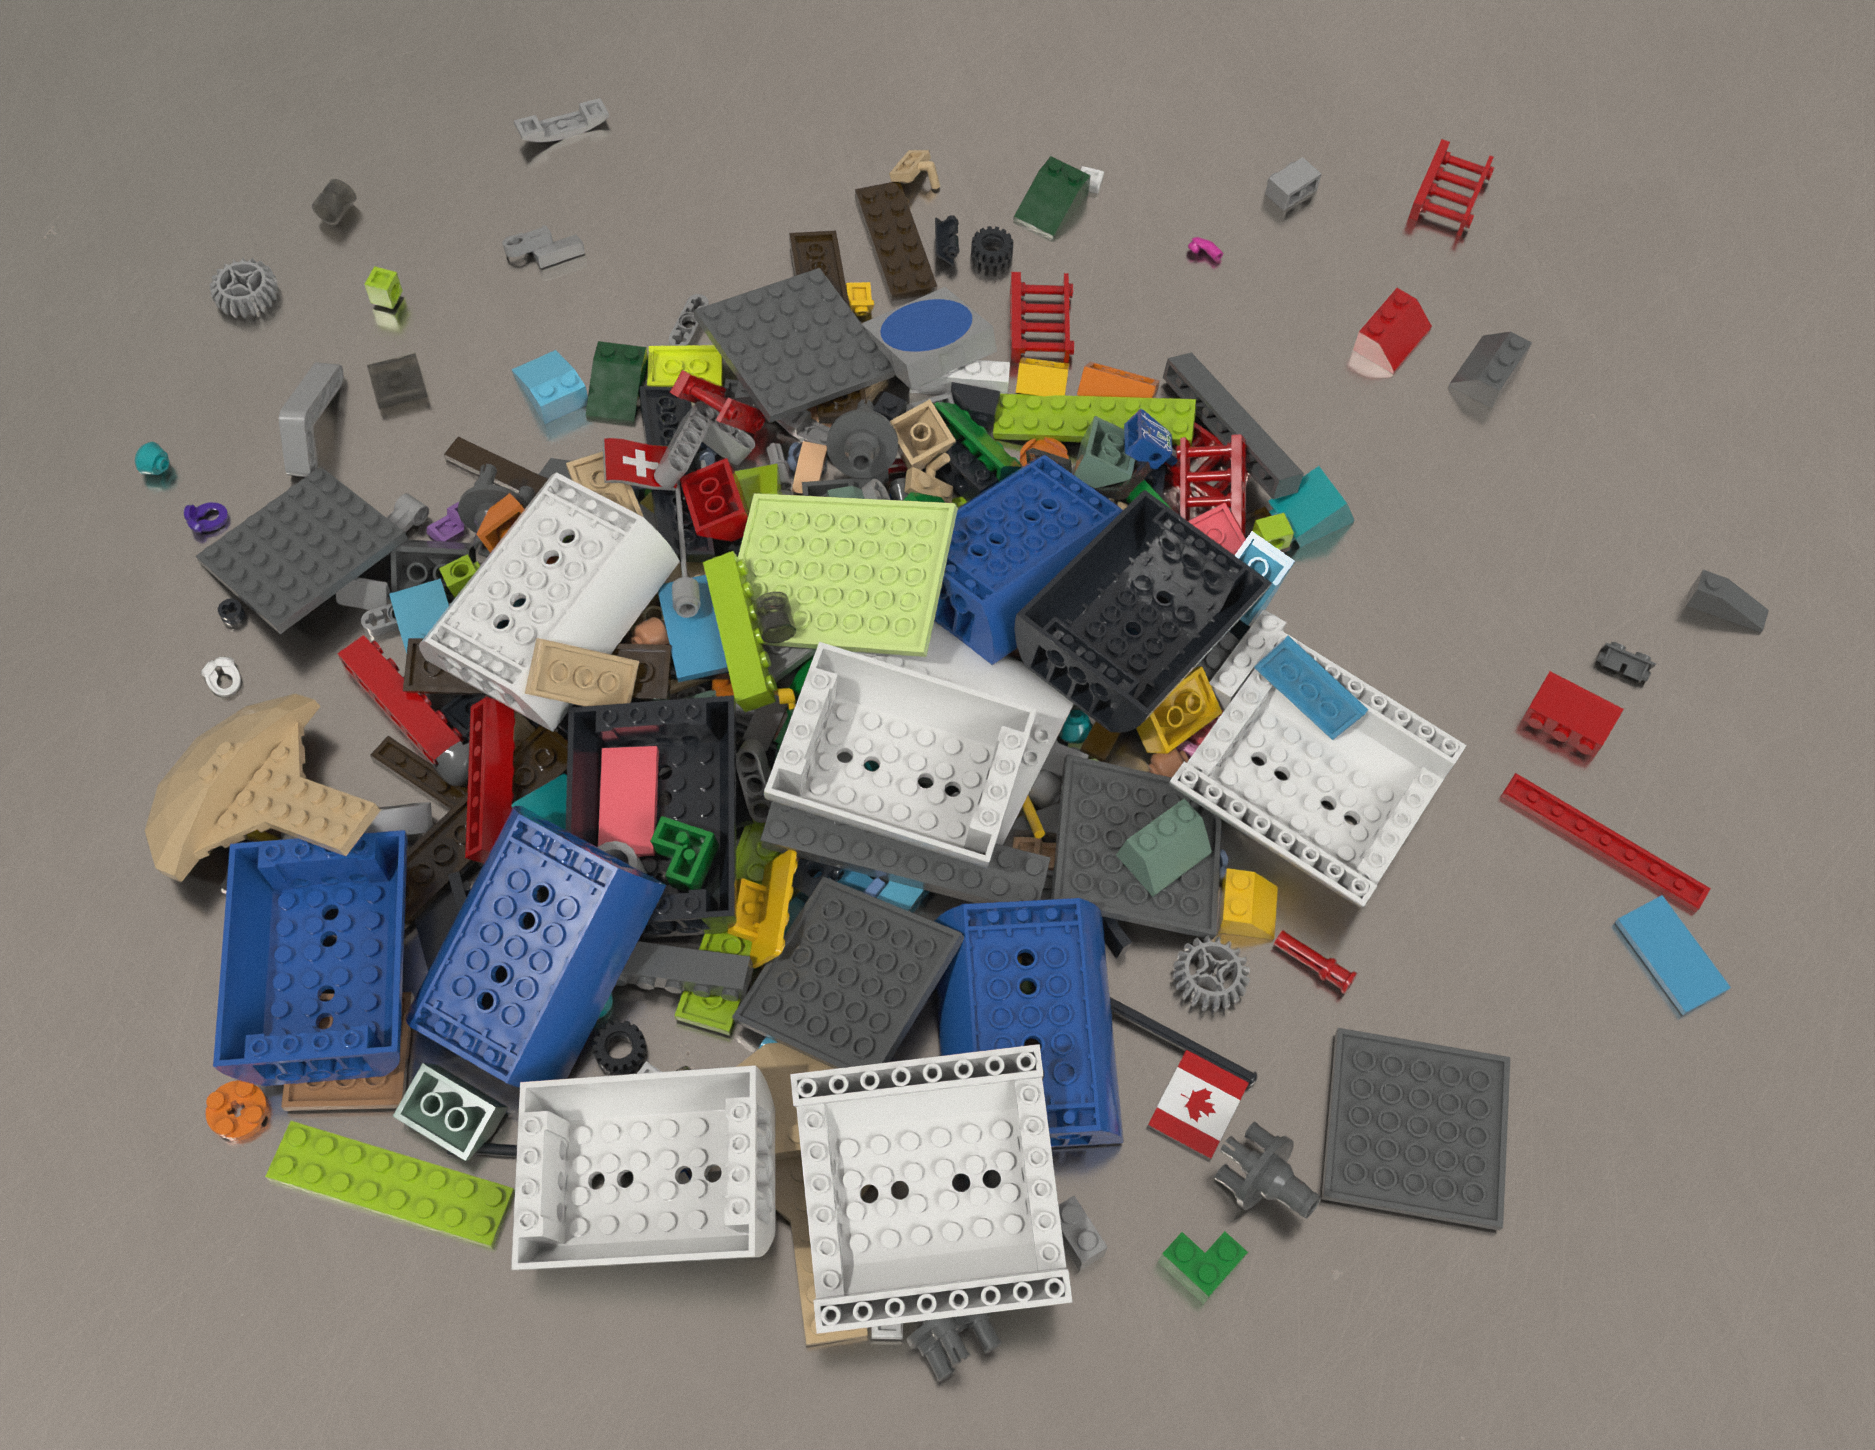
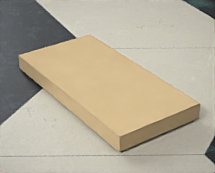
M536 638L525 694L581 706L631 703L639 661Z

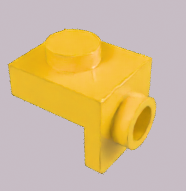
M870 282L846 283L850 309L855 316H866L871 313L874 308V300L871 297Z

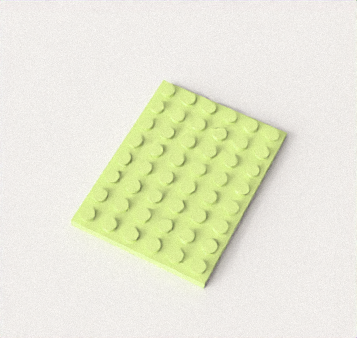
M754 493L738 558L739 560L743 559L748 568L749 574L745 575L746 581L751 584L754 592V597L751 598V601L759 613L760 620L756 622L765 637V643L762 645L817 649L819 642L853 652L927 657L958 510L956 504Z

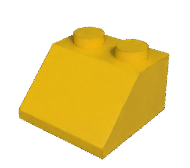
M1022 357L1019 363L1015 393L1037 396L1065 395L1069 363Z
M1227 868L1221 886L1218 933L1274 940L1278 887L1255 872Z

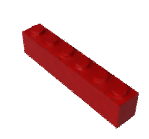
M363 635L337 653L343 667L432 764H439L436 759L454 744L464 741L463 736L456 728L451 730L447 726L448 721L439 710L434 712L430 707L432 704L425 694L406 693L403 691L404 676L402 677L398 673L400 669L391 658L386 660L382 655L384 653L382 648L376 641L370 642Z
M485 697L472 705L470 716L465 858L485 863L512 811L511 805L514 797L512 792V779L514 775L513 752L515 749V743L513 742L514 710L490 697Z

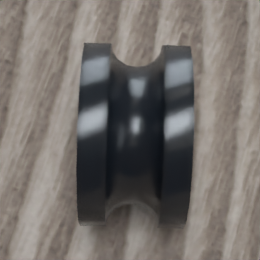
M226 599L218 606V614L225 624L236 625L244 619L245 611L238 600ZM234 609L236 610L235 613L230 612L228 615L226 613L227 611H233Z

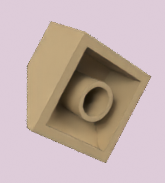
M930 399L890 421L898 436V454L908 470L911 467L919 470L926 468L930 462L945 453L956 443V440Z

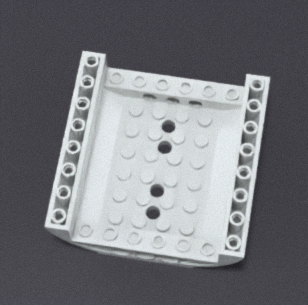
M1279 629L1266 647L1261 659L1288 634ZM1291 637L1368 709L1365 715L1332 740L1254 669L1187 763L1184 761L1177 770L1169 785L1352 904L1363 909L1378 886L1377 884L1467 745ZM1260 757L1265 765H1255L1251 758ZM1281 771L1285 773L1287 780H1279L1274 772ZM1321 801H1329L1334 809L1326 810L1322 807ZM1350 815L1354 817L1357 825L1348 824L1344 816Z
M1040 1044L790 1074L793 1106L797 1108L816 1293V1299L813 1302L817 1334L1072 1303L1042 1081L1043 1068ZM988 1170H996L1000 1174V1184L995 1188H988L983 1183V1175ZM959 1173L966 1174L970 1179V1187L964 1192H958L952 1186L953 1177ZM896 1181H904L908 1185L909 1194L906 1198L896 1199L892 1195L891 1187ZM870 1184L877 1188L878 1198L875 1202L866 1203L862 1200L861 1190L865 1185Z

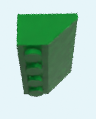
M937 402L934 404L951 434L989 469L999 481L1022 468L1020 462L1015 457H1011L1004 450L1001 443L995 442L988 435L984 427L978 426L971 419L967 411L961 410L956 404Z

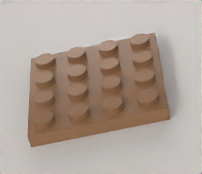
M402 992L400 1062L391 1073L381 1077L284 1084L282 1109L284 1111L397 1108L405 1095L411 1027L408 1026L405 1016L414 1000L412 992ZM321 994L320 1000L324 1002L329 1001L333 998L334 994ZM333 1017L323 1018L319 1023V1028L328 1029L333 1024Z

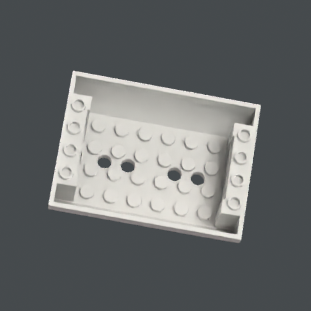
M556 472L550 476L420 642V651L425 660L553 732L569 711V707H572L573 704L525 694L536 638L611 655L680 561L668 542L644 517ZM575 535L572 542L562 543L566 536ZM559 556L556 563L546 564L550 557ZM526 599L523 606L513 607L516 600ZM510 620L507 627L497 629L500 621Z
M819 642L764 790V797L773 802L987 869L1037 709ZM841 752H847L851 754L853 759L848 763H842L837 759V755ZM873 760L880 767L872 772L865 769L864 763ZM922 777L930 778L933 786L927 789L922 788L918 784V780ZM948 786H956L960 790V794L956 797H950L945 793L944 789Z
M756 1065L520 1082L511 1270L755 1258L767 1253L775 1236V1107L768 1084ZM714 1166H719L722 1171L720 1179L716 1182H710L708 1180L709 1170ZM685 1168H690L692 1171L691 1180L686 1184H681L678 1178L679 1173ZM631 1171L634 1176L633 1183L629 1187L623 1188L621 1186V1177L624 1173ZM602 1173L605 1177L604 1185L600 1189L594 1190L592 1180L595 1175Z

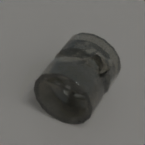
M331 179L323 189V193H320L313 202L312 209L324 222L336 225L356 201V194L345 182Z
M768 592L759 596L754 601L755 614L759 621L758 626L763 641L767 643H781L789 640L796 634V626L791 614L789 598L785 593Z

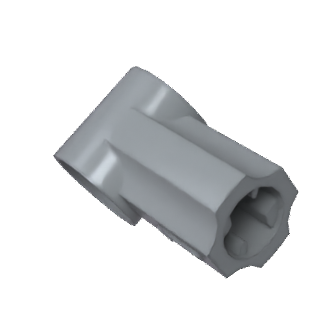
M406 493L399 497L395 503L394 511L387 518L406 533L413 525L419 526L427 519L429 508Z

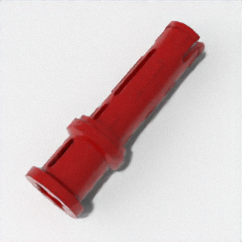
M1284 930L1280 932L1273 944L1318 972V976L1322 981L1327 980L1341 989L1340 992L1342 994L1348 991L1358 974L1355 971L1350 972L1339 965L1335 958H1325Z

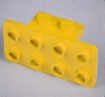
M788 850L766 864L762 885L743 878L737 881V922L728 929L727 933L752 941L750 958L753 968H757L776 958L784 950V931L789 921L788 905L794 890L792 880L798 865L796 860L797 852L794 850Z

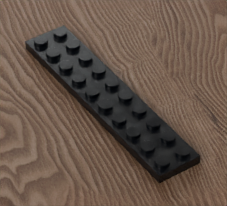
M639 386L645 444L669 446L682 419L692 408L690 401L678 398L670 393L673 387ZM699 449L683 476L701 469ZM680 482L686 562H705L715 557L713 539L697 535ZM651 489L656 530L668 542L681 562L676 491Z

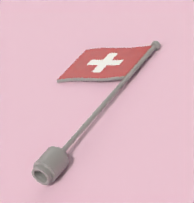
M604 438V483H623L648 489L676 491L682 578L675 580L672 584L673 608L681 617L689 618L695 616L701 606L699 583L695 579L687 577L680 480L673 488L668 489L657 483L654 477V473L668 446L648 445L618 438Z

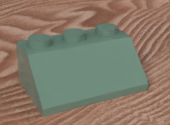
M1094 416L1082 438L1073 475L1093 488L1130 480L1135 459L1125 454L1124 429Z
M1184 798L1127 839L1116 856L1154 897L1209 856L1212 850L1203 818Z
M422 1063L393 1117L461 1159L468 1161L494 1134L508 1107L439 1065Z

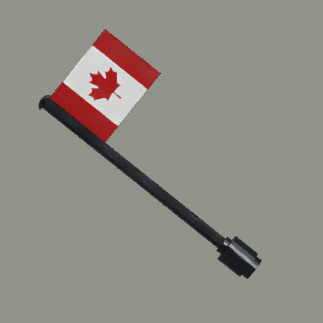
M1026 952L1020 954L1022 956L1021 965L1029 966L1034 962L1031 954ZM1110 997L1111 1012L1185 1051L1147 1127L1211 1160L1246 1088L1256 1083L1257 1072L1254 1071L1253 1073Z

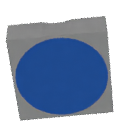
M946 287L862 323L878 349L892 364L895 375L911 390L942 377L956 368L968 365L997 352L993 326Z

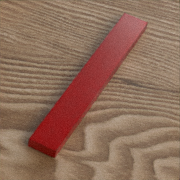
M1517 773L1514 774L1501 795L1502 798L1695 913L1700 909L1711 889Z

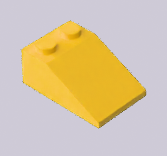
M1198 666L1194 668L1154 712L1136 728L1147 753L1168 754L1222 713L1203 667Z

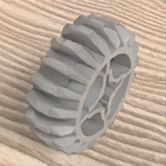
M242 258L240 262H236L233 259L232 264L227 265L224 263V269H217V275L212 276L210 292L219 310H223L226 315L232 314L235 318L242 315L246 319L249 314L255 317L256 312L261 311L264 313L265 307H272V301L277 300L278 285L276 283L277 279L269 266H265L262 261L256 262L253 258L249 261Z
M1206 936L1203 943L1196 938L1193 941V945L1187 943L1184 946V952L1179 951L1177 955L1179 961H1175L1173 965L1174 970H1176L1173 974V980L1179 981L1176 984V990H1185L1182 995L1183 1000L1189 997L1192 998V1007L1196 1006L1197 1002L1202 1004L1201 1008L1203 1011H1206L1208 1005H1211L1214 1012L1218 1011L1220 1005L1226 1010L1230 1007V1002L1237 1004L1240 999L1239 996L1245 995V986H1248L1250 979L1246 977L1250 973V967L1244 966L1247 962L1246 957H1238L1241 951L1240 948L1230 949L1231 941H1227L1223 945L1221 944L1220 936L1216 938L1215 942H1211L1210 937ZM1198 958L1200 969L1194 975H1191L1189 965ZM1232 972L1233 984L1225 989L1223 978L1226 977L1227 973ZM1201 987H1207L1210 991L1205 990Z

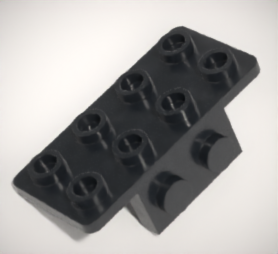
M459 871L448 875L451 886L414 920L428 971L471 890L469 880H464L463 875H460Z

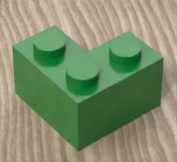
M661 816L650 842L658 854L672 858L665 877L672 888L689 893V890H700L719 848V843L714 833Z
M1226 1231L1222 1233L1206 1253L1181 1232L1162 1253L1158 1263L1204 1305L1242 1262L1248 1252Z

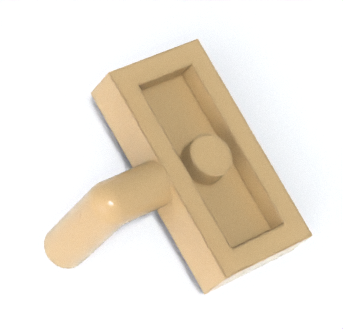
M909 150L889 173L891 182L910 183L920 171H927L931 188H939L940 183L935 164L929 161L931 159L929 150Z
M943 453L926 466V473L915 467L907 470L904 492L908 494L916 492L942 497L945 503H952L953 486L935 478L936 471L950 461V456L947 453Z

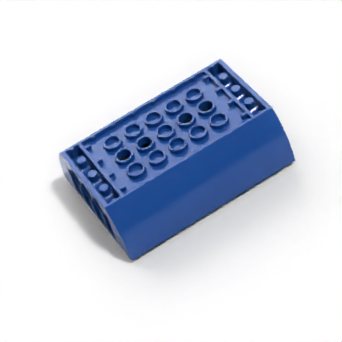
M1042 455L958 507L934 621L991 665H994L1017 648L1014 630L1016 614L1123 510L1048 456Z
M514 806L405 1016L408 1026L507 1084L520 1088V1082L567 1079L667 885L523 806ZM546 886L549 890V897L545 902L541 903L537 898V891L540 887ZM527 913H532L535 917V924L531 929L525 928L523 924L524 916ZM500 966H504L508 973L506 980L502 983L496 978V970ZM486 993H490L494 999L493 1006L490 1009H486L482 1005V998Z
M405 830L363 833L347 856L299 838L230 844L213 1067L216 1070L240 1081L262 1086L381 1077L391 1073L399 1065L407 868V834ZM330 909L339 910L337 917L333 920L325 919V914ZM328 936H337V942L333 946H323V942ZM333 989L335 991L331 1000L326 1002L320 1000V996L325 990ZM333 1017V1024L328 1029L319 1028V1023L323 1018Z
M1081 898L975 903L954 907L936 918L934 922L961 932L964 936L963 943L936 985L941 1056L1024 1046L1025 1041L1028 1039H1036L1041 1045L1040 1052L1044 1076L1042 1081L1051 1147L1123 1143L1103 920L1099 907ZM1024 952L1031 954L1034 962L1029 966L1021 965L1017 960L1019 954ZM1024 981L1033 982L1036 986L1035 993L1031 995L1022 993L1019 987L1020 984Z

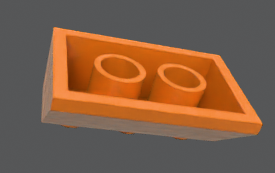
M1090 361L1084 366L1077 395L1155 398L1160 380Z
M510 493L489 508L476 534L490 553L525 510ZM559 556L550 557L546 564L556 563Z

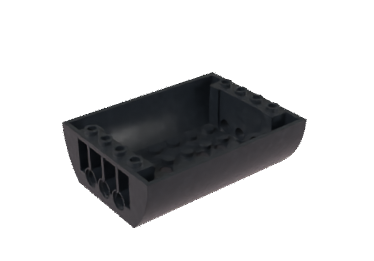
M735 696L569 707L566 830L598 847L602 748L657 746L659 748L656 827L661 816L712 832L719 843V848L701 889L689 890V893L672 888L670 884L666 886L640 938L718 934L728 931L737 922ZM663 768H672V775L668 779L662 780L659 778V773ZM663 794L672 795V801L667 806L659 805V798ZM655 852V856L638 857L647 875L656 880L661 875L666 874L672 861L670 857L666 860H660L657 852Z

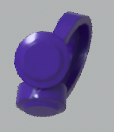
M209 502L198 507L187 505L184 508L186 523L192 530L200 534L203 531H213L222 527L229 518L227 509L219 503ZM210 510H217L219 512V516L215 520L209 521L204 519L198 521L199 517L205 516Z

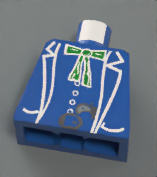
M1140 409L1124 424L1125 454L1152 469H1157L1164 462L1170 466L1176 464L1178 460L1176 451L1172 449L1171 433L1147 412Z

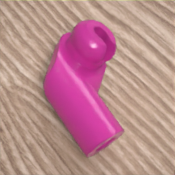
M1200 237L1192 238L1193 241L1188 244V248L1193 253L1197 254L1200 249H1203L1214 261H1219L1224 254L1212 241Z

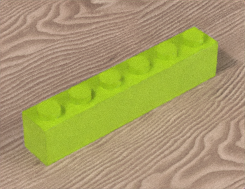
M732 551L703 562L736 703L746 713L776 702L774 691L777 690V686L773 676L769 675L768 667H771V661L767 652L763 650L762 644L765 643V637L761 628L757 626L756 621L760 620L756 606L752 605L751 598L754 597V592L751 584L746 581L745 575L749 574L745 561L743 559L739 560Z

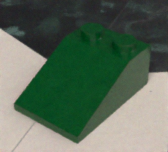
M1050 156L1038 171L1013 220L1054 239L1087 197L1091 175Z
M598 341L592 363L586 418L635 424L640 405L639 386L645 385L648 373L647 347Z

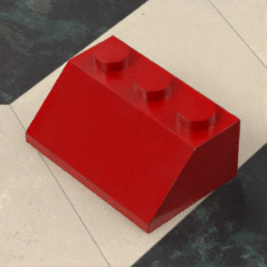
M1396 288L1358 332L1353 350L1394 374L1432 328L1418 299Z
M728 458L680 478L698 536L726 541H734L744 536L749 510L739 479Z
M1549 671L1522 720L1531 727L1552 735L1556 740L1577 748L1579 752L1595 757L1624 709Z

